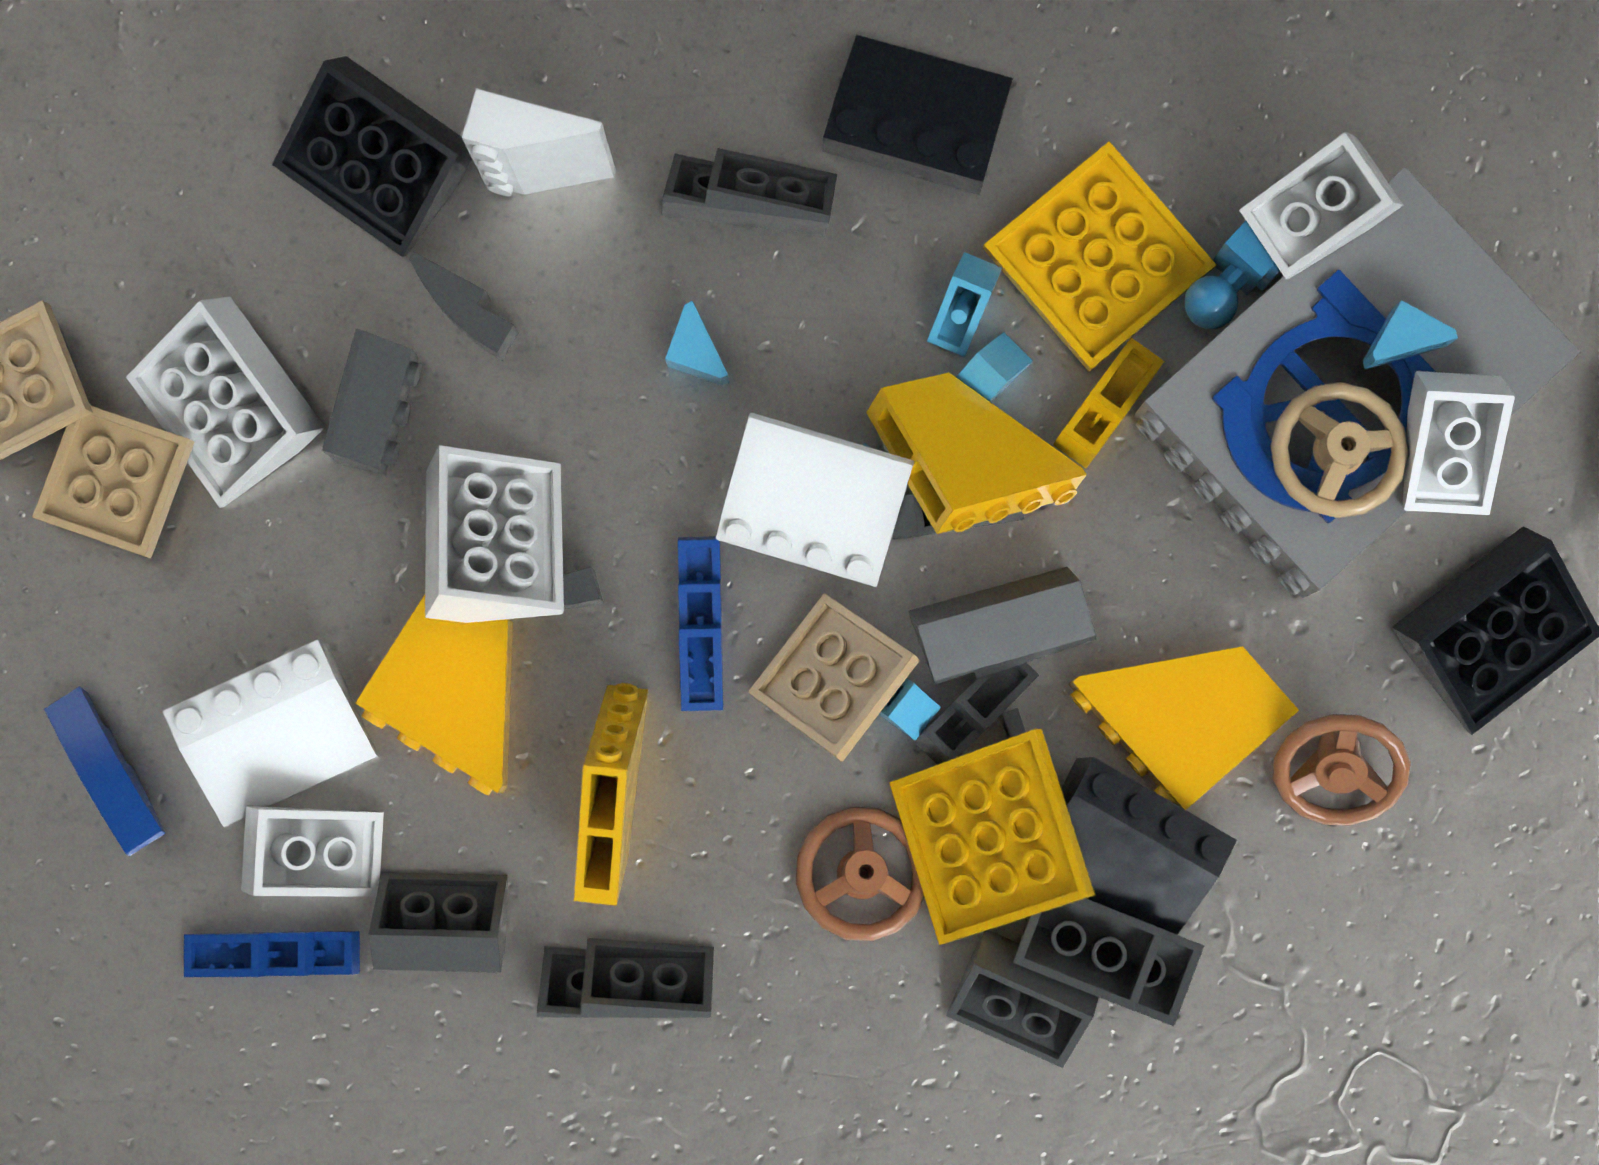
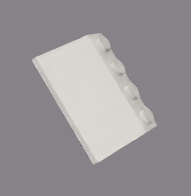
M476 89L462 140L484 183L489 185L488 189L503 196H512V192L526 195L614 178L616 169L602 122Z
M230 296L200 300L126 376L165 431L194 441L187 463L219 508L227 506L298 454L325 428Z
M750 412L723 506L716 540L877 587L914 460Z
M439 445L426 469L425 618L471 623L561 615L564 611L561 463Z
M318 639L162 711L181 754L223 827L244 819L246 816V806L270 807L378 757L328 643Z

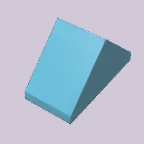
M1401 300L1390 310L1363 359L1365 369L1444 348L1458 339V335L1455 329Z
M693 301L686 303L665 358L667 367L723 386L729 383L728 373Z
M1003 332L978 351L956 378L992 402L1033 360Z

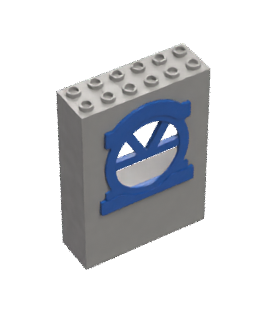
M1406 167L1388 182L1403 203L1402 207L1362 235L1290 279L1286 280L1283 276L1146 399L1133 415L1138 420L1136 427L1140 433L1150 442L1156 439L1167 451L1164 454L1167 462L1176 471L1181 473L1184 470L1195 483L1192 487L1205 502L1210 503L1213 501L1223 512L1220 517L1226 526L1236 534L1240 531L1252 543L1249 549L1253 555L1265 565L1270 563L1281 574L1278 576V581L1293 596L1298 593L1304 598L1321 590L1407 511L1402 507L1404 475L1402 481L1387 501L1362 515L1335 518L1311 512L1289 496L1275 474L1271 452L1272 441L1265 425L1268 422L1277 421L1291 400L1266 405L1264 403L1265 391L1278 365H1281L1304 391L1317 385H1324L1323 381L1294 350L1311 341L1327 337L1352 338L1371 346L1390 310L1401 300L1455 329L1458 339L1447 347L1387 363L1395 371L1400 384L1401 411L1399 420L1404 426L1405 436L1407 434L1408 407L1415 371L1501 376L1515 395L1511 415H1513L1580 353L1579 349ZM1339 399L1323 401L1313 406L1319 411H1324L1327 416L1339 423L1354 422L1368 431ZM1391 448L1369 452L1366 456L1368 461L1361 464L1354 472L1345 476L1335 500L1342 501L1359 498L1374 489L1387 472ZM1313 453L1309 466L1306 469L1290 461L1291 468L1301 484L1317 494L1324 471L1317 465Z

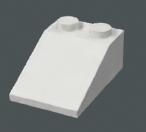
M1344 132L1239 211L1285 279L1288 280L1374 227L1402 207L1403 203L1355 135Z
M1415 371L1407 416L1406 441L1408 458L1404 471L1402 505L1404 510L1490 515L1515 397L1501 376Z
M246 806L241 891L252 896L376 897L380 881L384 812Z

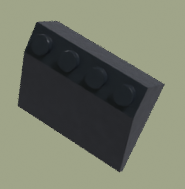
M856 35L823 136V151L980 195L1013 78Z
M344 56L323 62L272 165L397 254L405 257L458 186L472 161V157L462 140V136L352 59Z
M1525 527L1517 530L1392 627L1411 660L1471 735L1599 637V626L1552 540Z
M1095 757L1076 758L1061 791L1095 893L1094 896L1086 899L1178 935L1219 878L1237 840Z

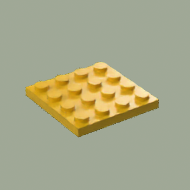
M1110 141L983 245V250L997 266L1002 267L1001 271L1088 372L1092 371L1187 292L1191 284L1199 278L1205 277L1217 265Z
M1042 729L1030 730L889 782L939 945L1095 895Z

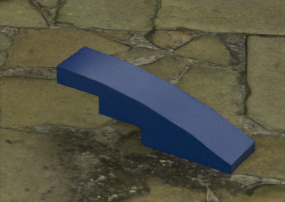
M716 536L678 537L681 711L723 710L720 541L716 540Z
M79 686L44 708L79 778L125 854L131 856L166 834L135 769L125 761L111 730L103 725L88 692Z
M360 931L184 934V977L360 974Z

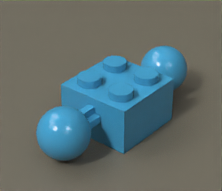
M1247 221L1224 243L1213 259L1217 264L1216 268L1221 274L1219 276L1199 278L1191 284L1186 292L1184 299L1186 314L1195 325L1201 328L1217 329L1228 324L1235 316L1238 308L1237 293L1241 290L1248 295L1256 286L1263 291L1280 272Z

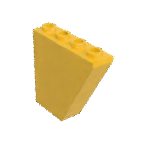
M949 372L882 387L866 412L889 453L914 460L908 486L936 534L951 530L962 532L976 523L984 521L995 523L1010 514L1017 512L1028 514L1050 503H1055L1056 505L1064 504L1075 497L1077 487L1087 475L1081 466Z
M424 594L355 702V704L365 709L361 717L381 729L387 723L400 731L397 739L415 751H419L420 747L423 746L435 753L432 761L453 774L458 768L470 775L471 777L467 783L483 794L489 796L492 790L503 794L508 783L513 622L505 619L464 623L425 618Z
M1243 646L1078 676L1068 684L1073 689V692L1069 695L1073 702L1085 714L1091 710L1101 721V724L1097 727L1101 734L1113 746L1119 742L1129 753V756L1125 758L1129 766L1141 778L1147 774L1158 786L1153 792L1185 810L1299 711Z
M632 684L607 685L583 764L574 901L617 906L629 856L648 700V689L637 688Z

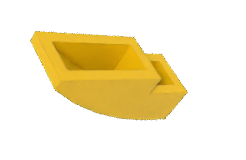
M1131 337L1053 445L1087 469L1165 361Z

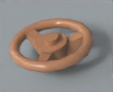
M1331 714L1307 721L1286 737L1274 757L1273 781L1281 799L1300 816L1324 825L1351 826L1375 819L1396 804L1409 784L1411 761L1403 742L1382 723L1360 715ZM1357 732L1377 739L1387 748L1393 762L1392 781L1388 787L1361 755ZM1324 734L1318 741L1317 750L1290 778L1291 760L1298 748L1313 737ZM1321 785L1327 791L1340 794L1359 789L1373 800L1368 804L1350 809H1330L1308 802L1300 794Z
M850 807L826 816L808 833L797 856L796 886L805 910L823 929L845 940L874 941L897 933L917 914L924 899L901 819L879 808ZM853 824L854 850L848 852L840 860L837 868V879L816 891L812 881L813 861L821 844L836 830ZM870 824L893 833L906 848L912 865L910 890L888 875L886 862L878 853L874 852ZM878 893L901 905L889 918L872 924L849 923L832 915L825 907L845 894L856 899H868L876 896Z

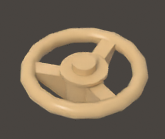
M1344 382L1317 385L1292 399L1276 421L1271 443L1275 474L1289 496L1311 512L1335 518L1362 515L1387 501L1403 479L1408 458L1404 426L1390 404L1368 388ZM1336 399L1360 403L1378 416L1386 430L1366 431L1361 425L1354 422L1339 423L1313 406L1323 401ZM1298 420L1316 436L1313 444V456L1317 465L1324 471L1317 494L1302 485L1291 468L1288 444L1292 428ZM1391 448L1387 472L1374 489L1359 498L1342 501L1335 500L1345 476L1358 469L1369 452Z

